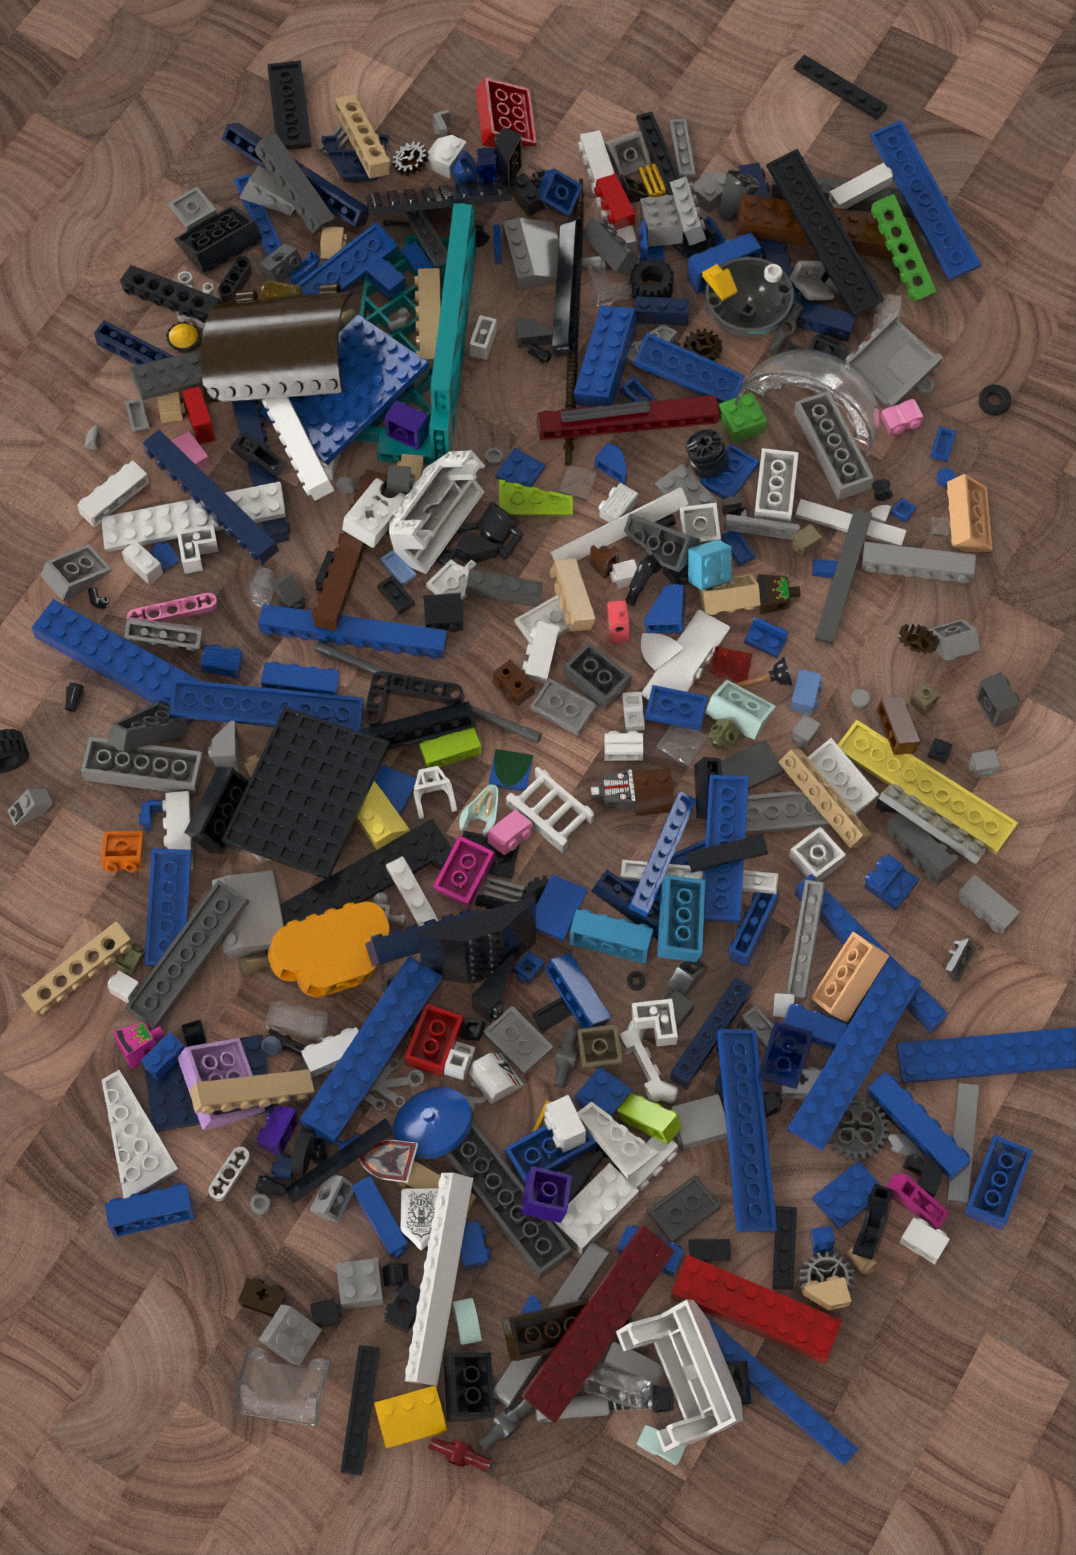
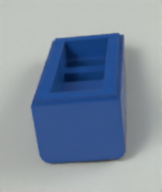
M635 376L622 385L619 390L622 395L625 393L634 402L656 400ZM641 396H644L645 398L642 401H640L639 398Z

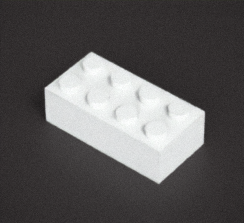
M762 448L754 518L791 523L798 452Z
M609 1163L568 1204V1210L562 1222L552 1221V1224L563 1238L582 1255L590 1243L595 1242L639 1197V1190Z

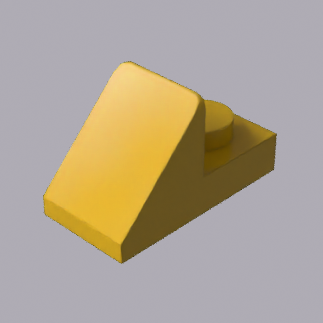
M716 264L702 272V277L722 301L737 293L738 290L728 268L722 270Z

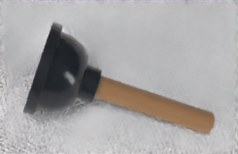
M785 657L776 662L773 670L768 671L769 673L734 683L742 688H746L771 680V682L777 681L780 685L793 686Z

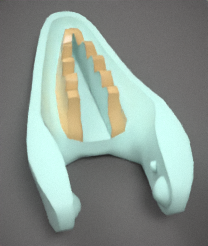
M490 784L485 787L465 807L459 819L461 831L467 829L471 820L479 819L487 823L482 833L483 837H488V831L494 826L498 806V788L496 785Z

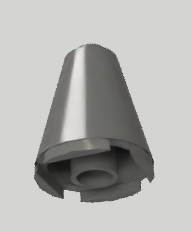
M730 169L726 174L718 211L720 217L726 221L733 220L737 216L738 204L742 194L754 195L759 188V182L748 174H745V176L740 175L739 170Z

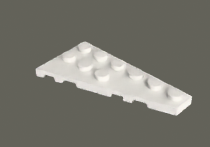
M118 1070L102 1079L123 1198L125 1199L134 1193H143L179 1170L122 1073Z

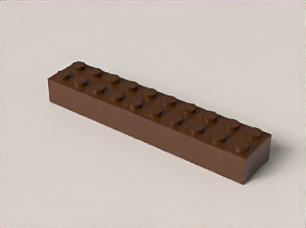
M742 194L738 204L736 235L752 232L755 238L812 247L786 200ZM832 208L858 254L892 259L893 254L886 247V238L879 231L877 218H874L870 213ZM885 216L887 220H892V217ZM905 219L913 236L914 220ZM892 229V235L898 237L899 232L896 229ZM899 245V251L906 253V248Z

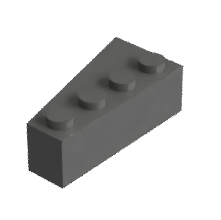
M157 702L112 723L108 744L114 746L119 751H127L185 737L189 719L169 717L170 707Z
M901 813L887 822V835L891 839L896 840L901 851L905 854L907 853L912 858L911 860L917 868L920 867L928 881L933 882L937 886L954 873L959 857L956 854L951 856L947 852L948 847L944 843L939 845L935 840V836L924 831L922 827Z

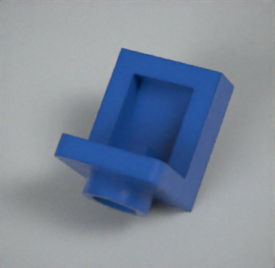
M161 541L152 546L153 550L149 552L161 563L163 571L179 561V558L168 542L163 544Z
M148 800L147 802H142V813H139V823L143 825L145 831H153L152 813L163 812L161 801Z

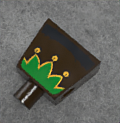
M758 574L757 583L759 584L761 606H759L760 614L788 609L791 598L800 597V586L789 587L788 577Z

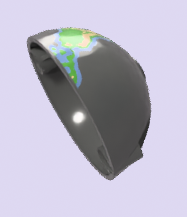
M742 257L730 260L719 266L722 270L729 269L738 291L722 301L707 283L705 293L706 313L724 331L741 338H757L777 329L790 312L794 291L790 279L783 270L782 278L778 282L772 283L765 279V268L774 263L756 257Z

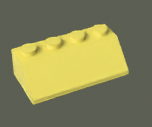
M374 780L356 822L376 850L406 834L410 829Z

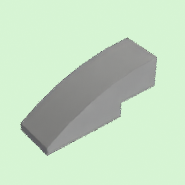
M614 1341L609 1345L602 1362L656 1388L660 1387L666 1373L664 1367L659 1363L633 1350L623 1351L622 1346Z

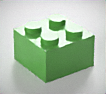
M753 392L719 404V418L732 444L766 432L767 420Z

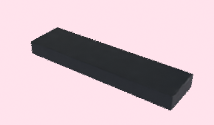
M761 834L687 852V858L691 873L767 855L768 850L764 836Z
M776 1206L777 1231H775L772 1289L793 1290L797 1207Z

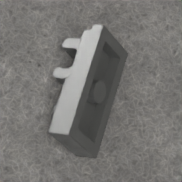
M967 938L965 940L962 939V941H954L957 950L949 951L952 958L948 961L945 970L953 981L959 982L976 950Z

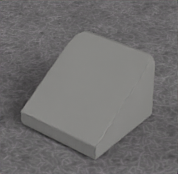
M94 425L88 431L84 445L85 449H98L101 436L98 425Z

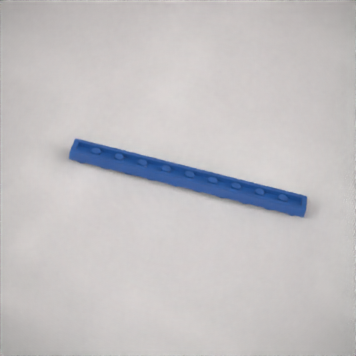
M705 1315L709 1320L725 1361H747L749 1383L845 1466L858 1448Z

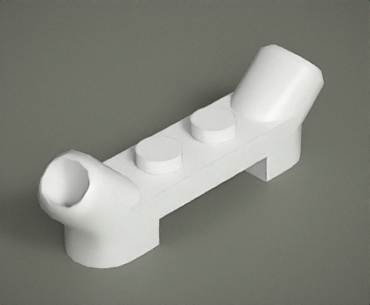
M631 1020L627 1030L619 1033V1040L626 1055L634 1052L648 1082L644 1083V1091L649 1101L652 1103L659 1101L670 1104L674 1103L678 1094V1087L660 1080V1071L656 1064H652L649 1049L647 1047L644 1048L641 1043L646 1029L634 1030L633 1020Z

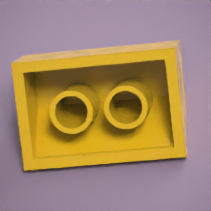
M436 1385L374 1403L386 1449L447 1432Z

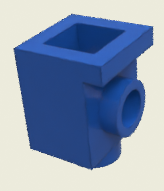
M528 951L514 968L516 980L522 984L526 982L530 985L538 974L544 970V961ZM525 970H531V973L528 974Z
M832 1226L811 1229L809 1236L813 1254L816 1255L818 1252L824 1254L825 1251L829 1253L834 1252L835 1237Z

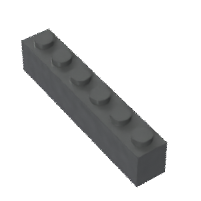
M275 133L260 140L254 149L257 156L262 160L268 172L274 177L277 185L281 187L286 198L292 203L297 214L305 222L306 227L310 229L313 235L322 231L323 227H329L335 219L277 134Z

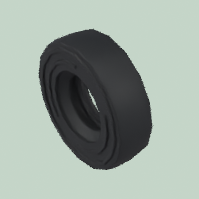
M988 385L979 395L980 408L986 414L992 416L1004 414L1011 405V395L1001 385ZM991 395H997L1001 398L1002 402L999 405H992L988 398Z

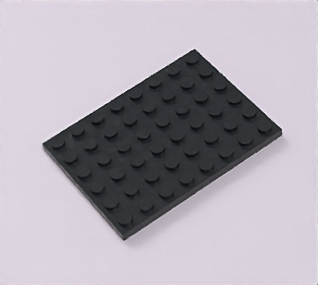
M284 706L227 827L222 842L329 880L390 746L389 741Z

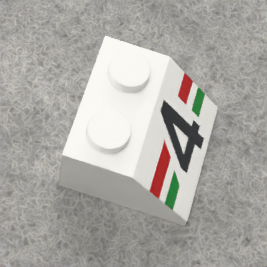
M489 1053L472 1063L469 1074L490 1104L524 1086L502 1053Z

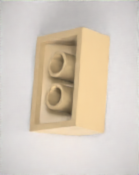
M752 574L734 576L732 581L704 590L698 588L702 609L705 614L717 615L722 611L736 612L737 609L741 608L750 610L756 608V606H761L759 584Z

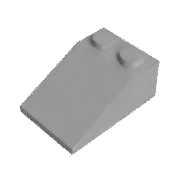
M87 544L46 561L41 577L62 601H66L79 595L111 572V568L90 544Z

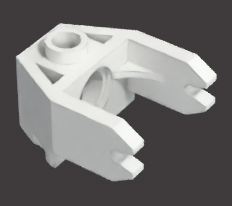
M438 766L418 771L413 792L419 819L424 818L421 797L429 792L444 790L448 795L452 812L457 811L450 780Z

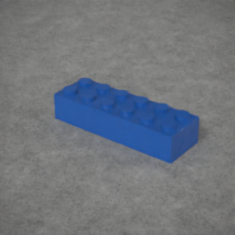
M600 305L574 390L578 406L613 405L638 323L635 309Z

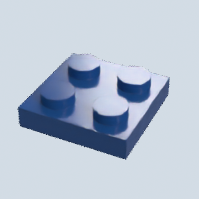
M514 448L495 473V478L506 480V482L513 484L518 483L522 484V486L532 487L544 471L545 464Z

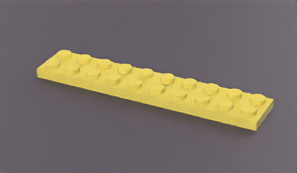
M858 720L854 722L838 743V746L853 763L887 785L896 784L903 788L904 793L909 796H915L925 807L933 808L937 815L949 819L956 828L964 829L968 832V836L974 840L982 841L985 844L984 847L995 854L998 853L1018 824L1009 816L911 754L893 755L888 739Z

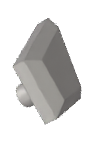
M890 1134L888 1136L889 1141L893 1145L891 1150L894 1153L917 1156L921 1159L924 1157L922 1152L905 1134Z

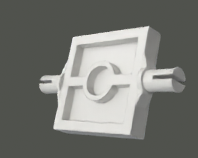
M451 559L426 583V587L435 595L461 593L462 601L468 595L465 594L469 570L473 569L476 563L470 560L463 567Z

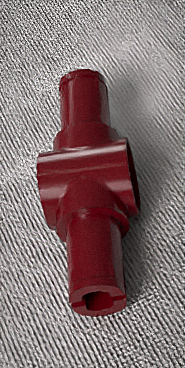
M432 1436L428 1449L444 1454L448 1458L447 1461L463 1468L470 1464L488 1471L492 1460L475 1453L471 1445L459 1440L449 1443Z

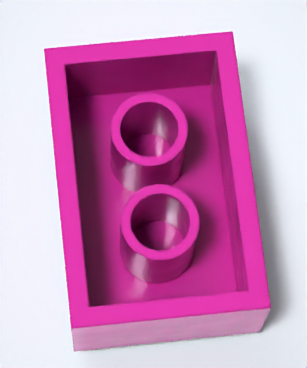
M459 835L433 885L434 891L470 909L496 858L495 853Z

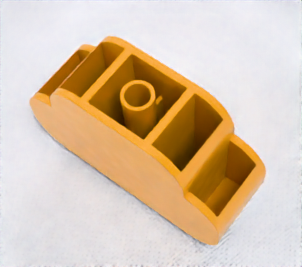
M351 902L338 910L331 908L322 915L312 914L307 916L306 920H293L288 922L287 926L280 928L275 933L270 944L268 960L272 971L278 978L289 982L297 981L300 989L310 997H324L361 985L369 980L376 966L372 967L365 944L371 941L370 937L382 934L384 937L389 935V923L382 908L372 902L357 904Z

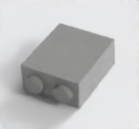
M719 1094L672 1107V1110L679 1115V1120L683 1126L675 1135L677 1144L681 1145L683 1150L727 1138L725 1113Z

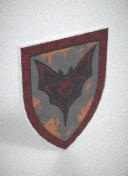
M398 1140L382 1141L360 1156L359 1160L364 1168L377 1178L408 1183L418 1143Z

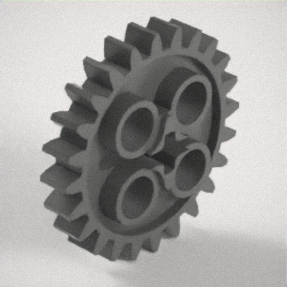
M856 1096L855 1100L851 1101L844 1115L850 1116L851 1120L846 1122L841 1118L827 1142V1145L833 1144L831 1151L839 1150V1157L843 1153L846 1154V1160L853 1156V1160L856 1162L857 1157L860 1156L861 1160L864 1161L866 1155L871 1159L873 1152L879 1154V1147L884 1148L885 1143L883 1141L888 1139L886 1133L889 1132V1128L884 1126L889 1121L882 1120L886 1113H879L880 1106L874 1108V1101H871L869 1104L866 1103V1097L859 1101V1097ZM868 1116L871 1122L866 1123L861 1117ZM853 1126H857V1129H859V1131H855V1128H853ZM847 1134L848 1136H850L851 1140L844 1141L842 1140L841 1135ZM866 1135L870 1137L871 1141L864 1142L861 1136Z

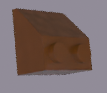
M671 769L632 771L636 816L669 813L674 803Z

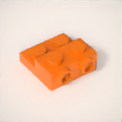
M143 831L104 832L101 853L102 869L110 873H114L117 870L135 872L137 869H142Z

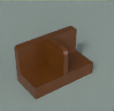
M593 545L590 549V565L605 579L612 572L613 564L619 563V550L615 546L611 549L607 546H601L598 549Z

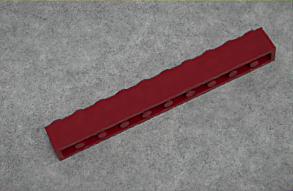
M704 395L695 398L685 397L683 399H667L663 401L651 400L649 401V412L562 422V411L586 408L560 409L558 411L545 410L538 412L536 423L539 440L541 441L717 424L719 410L716 396Z

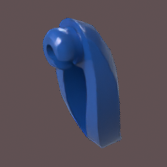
M310 252L308 257L302 260L303 263L290 273L289 280L292 286H295L317 268L320 259L316 252Z

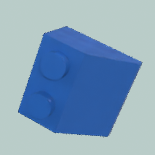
M553 168L546 171L539 185V200L569 217L583 185Z

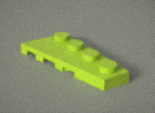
M499 479V507L510 515L573 516V496L553 491H543L540 488L522 486V484H513Z

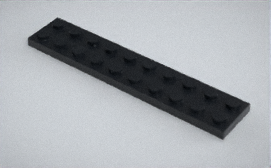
M798 148L767 163L768 171L850 313L856 316L883 303L884 297Z
M430 819L331 875L329 880L324 879L280 904L284 926H287V923L293 920H306V917L312 914L322 915L331 908L341 909L345 904L354 902V904L365 902L377 893H381L395 885L386 869V864L403 856L411 872L414 874L432 864L431 858L450 849L451 846L434 820Z

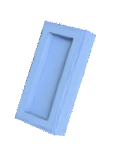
M394 549L380 558V562L402 587L417 578L414 570L395 553Z

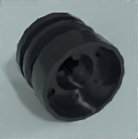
M703 429L689 437L685 447L693 471L697 476L713 478L725 472L730 460L722 435L718 431Z

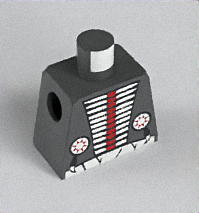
M631 769L601 776V786L590 787L591 798H603L604 808L635 810V794Z

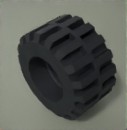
M647 258L646 261L641 260L639 264H635L631 270L629 291L633 299L636 296L671 298L674 275L669 264L665 265V261H658L657 258H654V260ZM654 280L659 282V284L648 285L644 282Z
M16 729L0 730V773H5L17 769L29 759L24 736L21 731Z

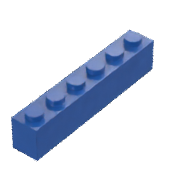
M887 1072L883 1073L868 1086L867 1094L929 1159L931 1157L939 1164L942 1173L952 1181L969 1166L971 1161L969 1154L966 1150L960 1149L955 1144V1140L950 1134L943 1132L939 1122L931 1119L921 1104L917 1105L911 1093L906 1089L903 1090L893 1075H889Z

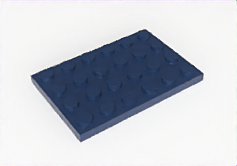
M263 1035L240 1038L253 1076L268 1074L266 1054L261 1047ZM179 1061L159 1081L145 1069L151 1121L155 1131L162 1132L201 1125L197 1113L194 1111L193 1102ZM273 1104L264 1107L265 1111L256 1115L267 1114L273 1111Z

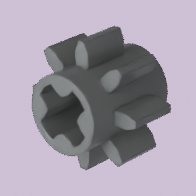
M539 168L536 172H532L531 182L535 184L537 189H539L542 178L548 170Z

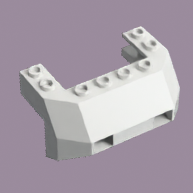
M472 450L450 451L427 466L419 480L414 483L411 491L404 496V502L401 506L393 511V517L389 521V534L394 551L408 566L425 574L429 571L485 492L474 480L477 478L475 474L478 469L484 468L485 465Z
M686 1299L661 1315L631 1322L616 1331L623 1351L654 1343L684 1417V1420L666 1426V1429L656 1432L664 1452L700 1441L743 1420L741 1398L709 1320L694 1300Z

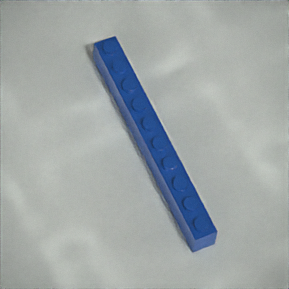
M268 604L262 605L258 622L260 632L266 635L277 634L286 638L312 639L323 643L332 642L341 646L353 645L357 648H373L376 651L387 650L396 654L407 653L412 656H428L431 659H444L447 644V630L342 615L337 631L315 627L312 611Z
M811 874L796 886L794 895L801 902L805 880L817 881ZM825 889L820 921L844 945L851 933L855 932L887 953L889 957L886 961L907 972ZM919 985L906 1007L931 1034L946 1021L948 1013L921 985Z

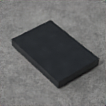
M463 831L462 837L495 853L496 858L488 872L489 875L513 878L520 844H518L516 849L504 855L488 843V837H483V834Z

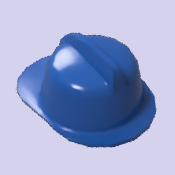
M461 151L458 161L452 167L454 182L456 184L459 182L466 184L472 181L477 182L478 168L474 159L468 152Z

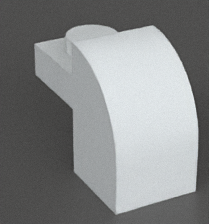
M456 1041L454 1049L450 1050L445 1063L444 1075L465 1080L475 1053V1047Z

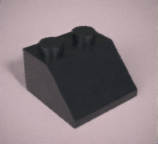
M461 593L423 596L427 628L450 632L463 630Z

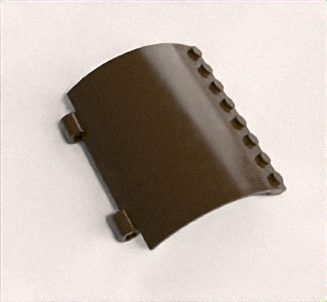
M340 283L321 284L319 288L320 293L258 298L256 290L238 291L236 293V301L215 304L207 316L201 345V371L205 402L213 403L344 392L342 373H340L339 328L344 306L347 300L354 294L353 291L342 292Z

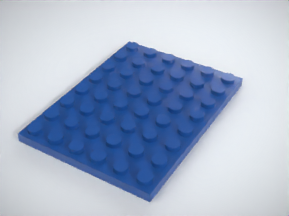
M357 315L339 333L340 373H342L344 392L289 397L319 460L326 465H329L430 367L426 360L360 315ZM263 406L257 412L259 415H262V418L273 425L275 420L271 421L267 414L269 408L266 409Z

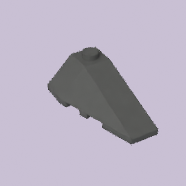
M629 514L624 528V532L637 544H640L648 554L658 560V563L677 572H680L688 564V549L698 546L700 542L699 538L633 514Z

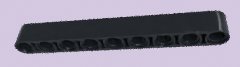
M579 218L562 222L560 225L552 349L556 357L575 353L583 241V225Z

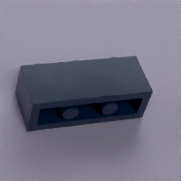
M636 296L635 312L638 323L688 326L689 299Z
M805 301L804 309L799 316L798 327L817 332L821 335L834 337L840 341L849 342L857 315L853 316L845 311L812 301Z

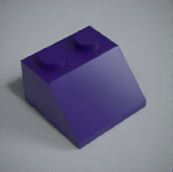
M275 1106L274 1110L268 1113L266 1117L267 1124L264 1129H260L256 1139L260 1148L279 1155L283 1154L299 1123L296 1109Z

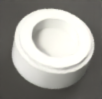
M776 264L768 265L764 270L765 279L772 283L778 282L782 278L781 267Z

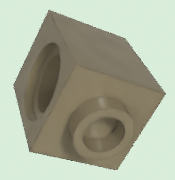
M926 682L912 694L910 704L924 716L937 705L939 694Z

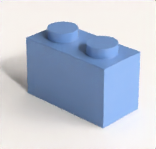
M799 669L790 706L791 711L812 715L813 708H818L820 698L816 696L817 692L821 693L823 681H820V673Z

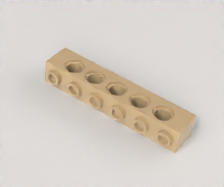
M355 94L335 98V113L369 179L389 175V168L392 166L389 156L387 157L385 147L380 144L379 136L375 134L373 124L369 123L367 113L363 111L361 102L357 100Z
M791 749L778 762L849 848H859L872 836L871 832L801 749Z
M116 921L26 990L21 996L36 1015H47L51 1012L54 1005L64 1002L68 998V994L82 988L86 980L96 977L100 973L99 970L113 964L116 961V957L121 953H127L135 942L122 925ZM114 941V948L107 950V945ZM99 954V959L96 962H92V956ZM79 966H83L82 973L76 975V969ZM67 978L66 985L60 987V981ZM51 991V996L48 999H44L45 992Z

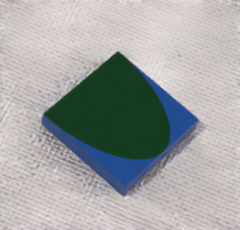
M495 749L489 785L493 784L499 788L524 792L528 786L533 755Z

